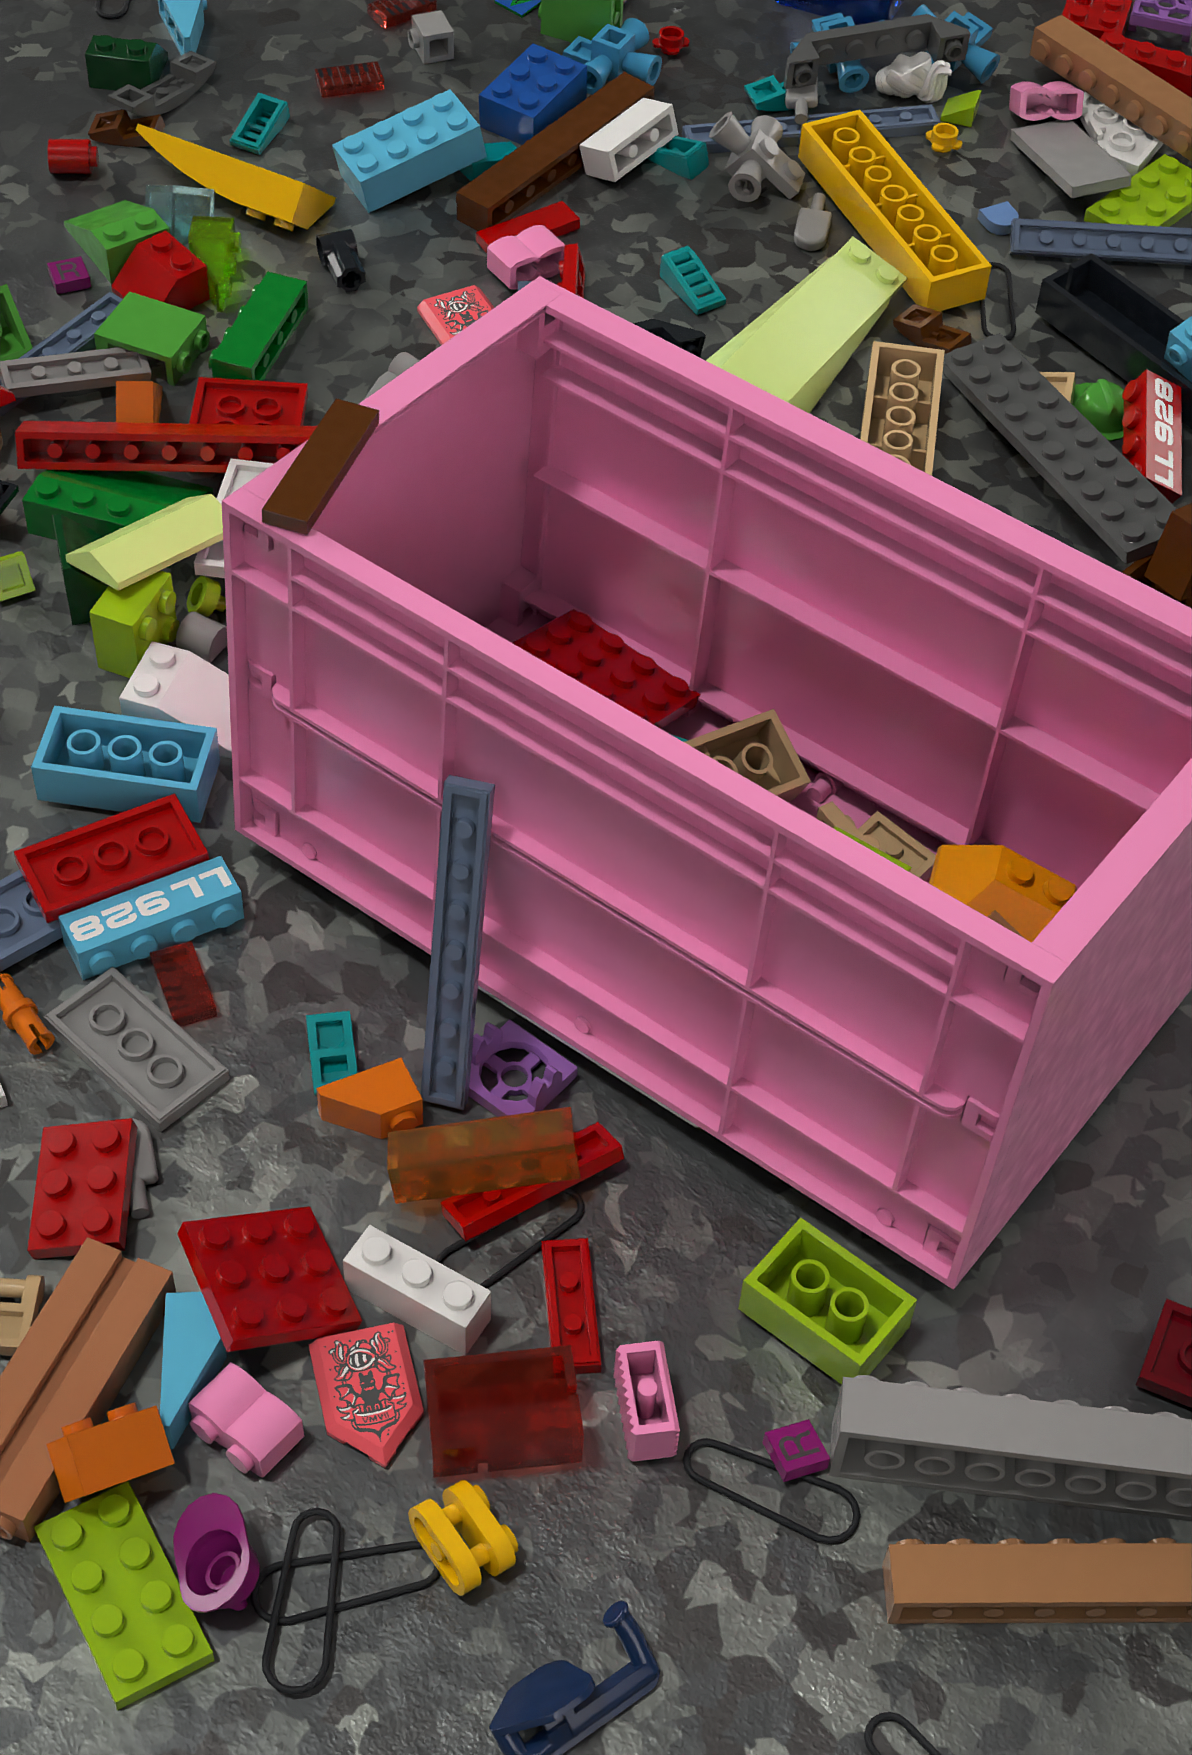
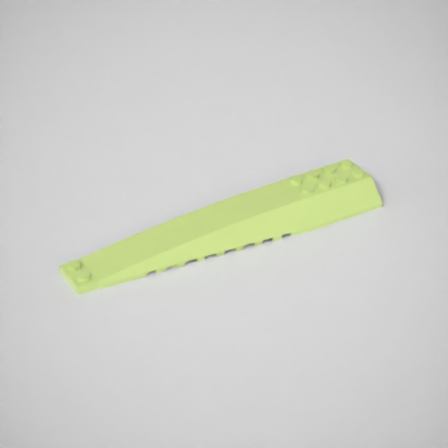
M852 236L835 255L827 259L706 361L810 414L838 373H840L849 358L889 305L890 299L903 286L907 277Z

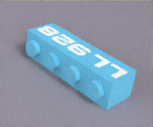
M218 856L58 917L64 944L81 978L85 980L95 975H102L111 967L116 968L137 959L147 958L155 952L178 943L189 942L193 938L217 928L228 927L244 918L242 892L223 858Z

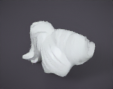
M919 52L911 57L899 54L890 65L883 67L877 72L875 77L876 88L880 93L887 95L894 94L901 98H909L912 95H916L918 99L925 103H933L943 97L947 87L948 75L952 74L951 65L943 60H938L932 64L931 55L927 52Z

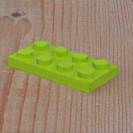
M1164 154L1131 178L1130 186L1111 191L1087 208L1084 221L1091 223L1170 227L1192 211V169L1180 163L1177 159Z
M129 1481L34 1526L40 1545L117 1711L215 1661L213 1651L193 1611L183 1602L178 1580Z

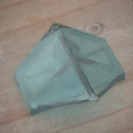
M146 185L145 206L156 211L168 225L170 234L182 245L185 246L208 227L214 225V189L178 185Z

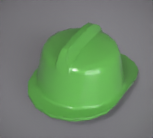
M1098 379L1096 383L1086 382L1075 385L1072 405L1109 442L1123 438L1124 400L1122 395L1124 389L1115 383L1108 382L1106 379Z

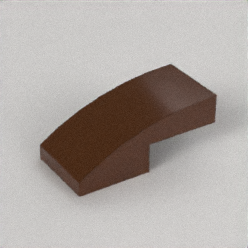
M121 109L96 114L88 135L91 140L124 147L151 146L136 131L137 124L163 132L165 123L161 114L131 120L127 111Z
M913 304L893 319V326L919 347L945 350L944 354L957 348L972 344L971 333L943 325L942 312Z

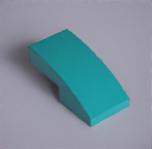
M774 75L744 86L746 94L757 110H792L786 108L784 82L779 83Z
M350 1011L306 1015L314 1096L317 1095L316 1088L358 1073Z

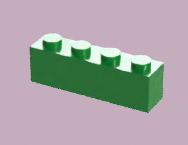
M267 271L260 284L254 286L247 304L240 307L237 319L233 325L225 330L223 340L218 348L212 350L209 356L208 367L209 370H212L213 378L264 381L309 309L307 281Z

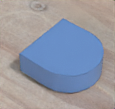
M1006 201L979 209L977 219L989 232L996 235L1011 234L1012 219L1019 218V215L1010 203Z

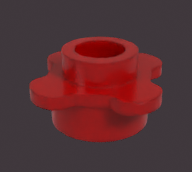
M665 26L660 29L659 38L652 40V45L655 48H661L664 54L677 55L680 49L690 45V40L684 37V31L681 28Z

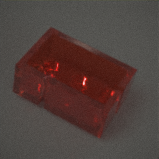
M571 1345L423 1360L424 1392L433 1478L478 1473V1464L487 1463L488 1472L582 1462L584 1432L579 1396L576 1394L577 1382Z

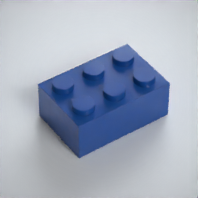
M534 43L531 44L479 94L480 127L523 145L527 140H530L587 98V65Z

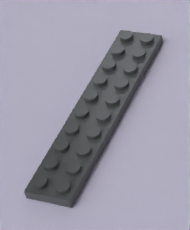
M1001 333L988 336L983 340L944 354V375L1125 564L1154 553L1171 512L1177 508Z

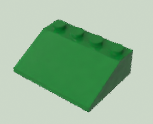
M46 470L36 477L22 502L28 533L56 540L52 518L54 514H62L106 536L185 498L207 494L213 495L214 493L211 487L146 471Z

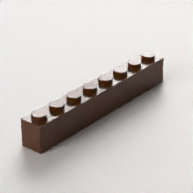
M626 72L609 81L604 87L588 96L583 102L569 110L551 125H548L544 130L530 140H527L523 145L509 155H506L488 170H485L470 183L461 187L456 192L457 220L476 231H480L510 220L584 166L579 147L581 143L642 98L654 100L655 87Z

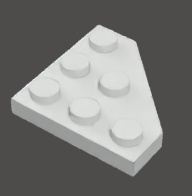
M1087 92L1084 93L1082 116L1079 118L1089 136L1134 176L1147 165L1164 143Z

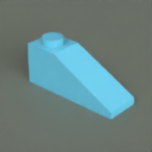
M158 0L159 14L180 54L183 55L189 51L196 53L205 24L203 10L208 8L207 0Z
M202 1292L166 1293L160 1418L170 1449H174L191 1420L188 1403L216 1377L227 1358V1351Z

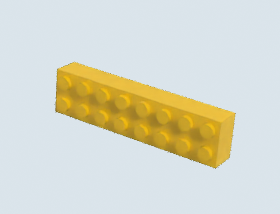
M861 110L802 124L798 158L871 249L907 277L902 287L917 305L936 311H943L985 299L992 265Z

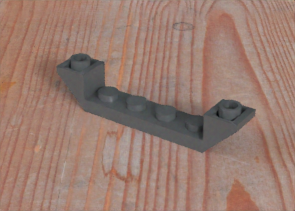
M929 14L807 33L787 58L784 87L785 89L816 84L818 67L821 65L927 48L934 63L938 60H943L944 62L965 60L971 33L966 28Z

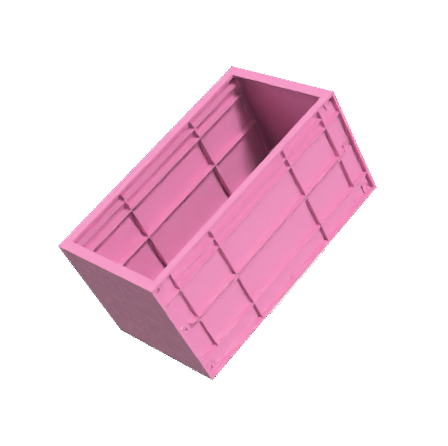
M539 276L359 403V405L379 410V424L308 535L262 523V508L307 441L222 500L235 830L431 955L444 781L449 775L495 784L478 989L695 1128H702L954 1290L1192 989V608ZM575 609L578 612L587 614L594 623L609 633L621 637L625 644L640 654L651 657L658 666L671 675L685 680L689 690H695L701 695L698 697V702L693 709L660 729L514 645L512 642ZM775 709L811 782L794 800L787 802L672 735L691 740ZM833 801L844 815L851 817L857 829L874 813L879 811L935 855L941 845H1003L1075 884L1077 891L1031 943L929 884L930 877L926 881L920 879L816 819L818 807Z

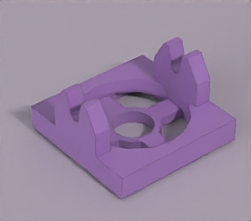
M1135 0L1128 30L1136 32L1137 26L1182 34L1181 41L1189 42L1192 32V0ZM1158 3H1170L1173 7H1163ZM1142 6L1154 8L1159 14L1147 13L1143 10ZM1174 13L1187 15L1182 19L1168 17V15Z
M510 1019L500 1029L487 1022L483 1036L481 1037L476 1033L473 1038L469 1097L520 1133L577 1077L578 1067ZM509 1048L525 1049L529 1052L520 1062L512 1061L506 1063L495 1055L498 1051ZM543 1062L546 1066L543 1079L536 1076L532 1081V1071ZM483 1065L497 1074V1085L490 1092L483 1086L481 1080ZM519 1070L526 1075L527 1081L519 1087H510L502 1081V1076L508 1071ZM525 1094L527 1096V1099L520 1101L503 1100L507 1095L518 1096Z

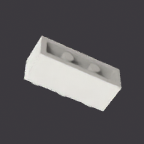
M642 98L581 143L579 147L586 175L616 182L656 152L659 147L661 148L672 140L673 137L677 136L679 133L673 104Z
M371 1225L367 1227L343 1259L344 1281L351 1293L465 1356L491 1320L490 1290Z

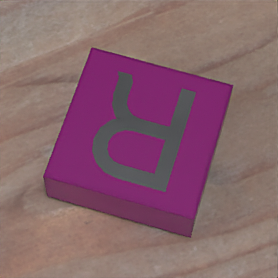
M81 256L47 263L48 273L57 294L91 287L90 276Z
M809 1419L765 1432L762 1443L783 1482L828 1469L831 1458Z

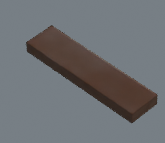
M336 398L262 508V523L308 535L378 426L379 410Z

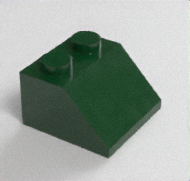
M93 35L85 52L89 87L117 91L129 84L138 89H143L160 79L168 60V52L157 43L145 42L141 39L129 40L113 38L109 35Z
M54 514L52 518L72 625L90 623L89 612L109 585L66 562L65 555L104 536L62 514Z

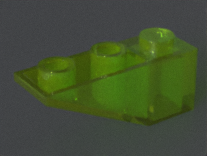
M193 215L188 234L189 251L207 265L210 300L217 312H223L225 299L232 296V277L230 276H236V254L241 253V233L235 232L234 218Z

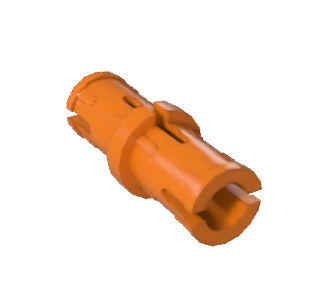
M7 973L0 974V980L5 985L3 989L0 986V1009L3 1012L2 1018L9 1029L16 1030L31 1054L43 1053L36 1043L38 1039L45 1049L48 1050L53 1045L55 1036L47 1029L37 1015L38 1008L32 999L24 997L14 983L12 976Z

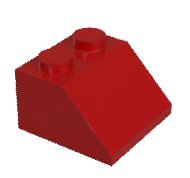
M163 231L138 243L111 285L112 292L122 299L128 292H133L187 310L210 299L207 265L167 231Z

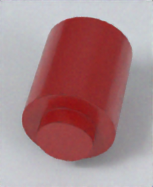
M90 139L48 140L47 153L50 174H92L93 167H98V147L92 146Z

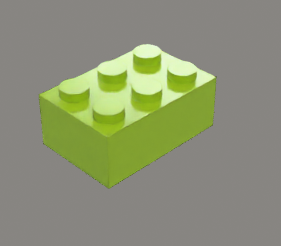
M800 1217L743 1280L738 1309L842 1384L843 1377L854 1378L859 1375L871 1374L910 1328L917 1299Z

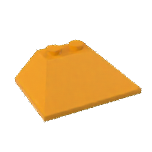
M941 845L937 849L929 884L986 917L996 910L1015 930L1031 943L1077 891L1075 884L1003 845Z

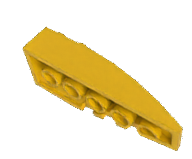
M137 124L136 131L159 154L181 172L207 189L246 207L245 214L256 219L265 221L268 215L275 218L274 225L293 232L295 226L308 230L335 203L336 197L306 183Z

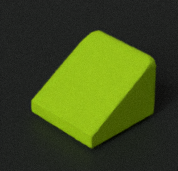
M981 90L948 98L940 121L972 127L979 107Z

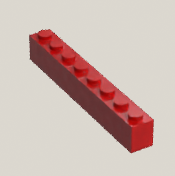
M23 421L15 431L17 468L226 473L231 458L276 463L307 441L317 426Z

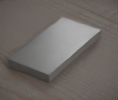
M1056 120L1011 129L1010 140L1071 198L1125 188L1131 185L1132 175L1072 120Z
M114 967L108 969L43 1016L47 1028L160 1132L230 1079L229 1070Z

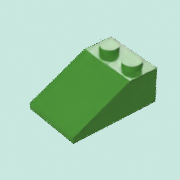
M127 200L64 221V227L110 283L115 281L138 243L163 231L170 233L168 225L153 208Z

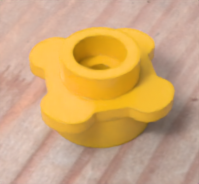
M938 123L932 130L926 132L925 138L931 142V149L935 152L947 153L952 149L959 150L962 148V141L957 139L958 129L950 123Z

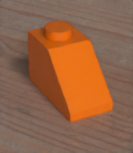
M116 381V422L159 423L163 386L154 381Z
M402 1058L316 1088L318 1113L323 1121L378 1139H384L392 1135H404L412 1131L416 1126L423 1124V1099Z

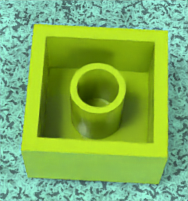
M160 570L119 591L111 586L107 587L89 612L98 668L131 678L152 641L167 645L176 639L180 622L176 617V593L173 592L171 573Z

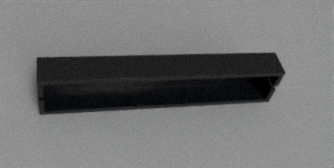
M1092 253L1070 264L1068 270L1064 267L1042 279L1035 313L1127 382L1137 379L1147 369L1180 386L1182 423L1192 430V382L1164 359L1170 331L1184 322V320Z

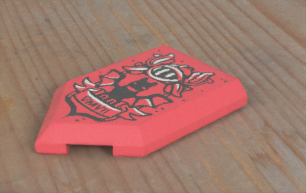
M475 285L424 299L417 307L418 313L441 345L494 309L483 291Z
M393 1322L317 1338L308 1346L327 1435L342 1444L347 1443L368 1455L371 1461L386 1469L397 1453L396 1449L410 1429H414L424 1414L404 1326Z

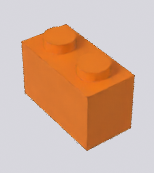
M136 1402L106 1412L109 1421L100 1425L93 1426L92 1419L89 1417L61 1427L64 1437L46 1445L64 1503L175 1464L157 1405L138 1411Z

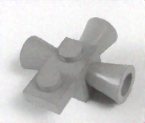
M730 111L714 125L709 133V138L732 151L725 170L732 176L729 180L728 188L731 195L737 200L743 202L756 200L761 193V181L765 178L775 185L789 200L799 193L806 173L795 160L790 159L778 147L777 142L783 135V128L774 117L763 115L755 118L751 124V135L748 136L733 112Z

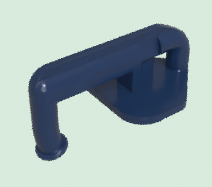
M625 1601L615 1602L607 1609L603 1617V1624L606 1628H612L615 1631L630 1662L596 1687L589 1673L565 1660L547 1663L513 1685L507 1691L489 1726L497 1745L504 1755H562L646 1695L657 1685L660 1678L659 1665L641 1628L628 1611V1604ZM542 1725L543 1729L523 1742L519 1731Z

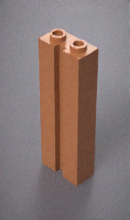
M86 1238L0 1375L1 1538L11 1540L13 1536H16L29 1543L35 1535L34 1526L42 1523L61 1491L46 1444L64 1437L61 1427L91 1417L93 1426L101 1424L106 1412H108L165 1316L166 1293L176 1292L173 1271L140 1258L134 1262L122 1257L121 1250L91 1238Z

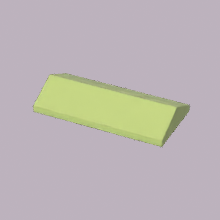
M212 494L185 498L66 554V562L119 591L223 540L222 505Z

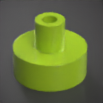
M206 576L198 577L189 591L187 610L189 612H197L205 617H209L214 610L223 612L226 609V598L220 595V583Z

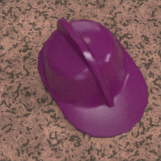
M212 1493L200 1496L187 1506L178 1520L173 1536L174 1556L183 1602L191 1610L202 1613L227 1608L237 1611L243 1610L247 1607L246 1599L255 1589L260 1574V1563L256 1552L249 1544L244 1517L238 1504L227 1495Z

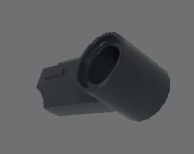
M347 229L316 236V246L322 266L329 267L337 287L344 289L346 293L357 291L359 286L366 282V272L358 257L353 231Z

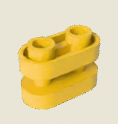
M461 1480L443 1491L444 1508L441 1509L434 1500L426 1499L410 1508L408 1512L410 1525L418 1542L448 1586L459 1596H463L481 1585V1566L492 1576H497L515 1565V1553L518 1552V1543L513 1532L507 1525H500L490 1511L488 1498L482 1488L476 1484L472 1486L466 1480Z

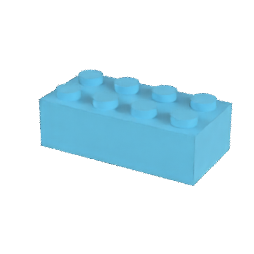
M451 89L332 144L341 177L368 213L487 157L480 125Z
M54 705L31 766L37 799L124 812L175 793L190 821L201 823L220 763L217 728Z

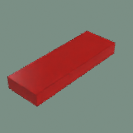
M559 201L477 231L476 242L487 253V247L494 241L506 236H517L523 230L536 225L545 226L558 237L580 229V218L563 201Z
M588 1238L541 1241L552 1374L556 1376L601 1373V1355Z

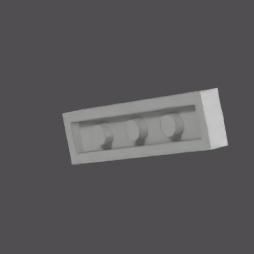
M117 347L0 361V380L4 388L12 392L15 398L116 386V381H151V369L146 355Z

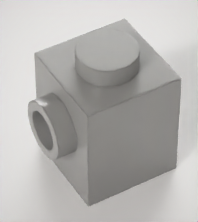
M439 10L412 15V29L408 30V40L410 47L416 49L423 64L454 59V31L443 11Z

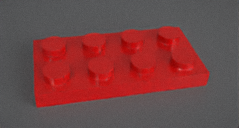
M175 793L14 851L16 863L46 923L58 920V916L209 860L208 851Z

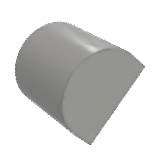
M190 612L182 620L178 628L176 646L177 648L188 650L211 663L227 646V626L197 612Z

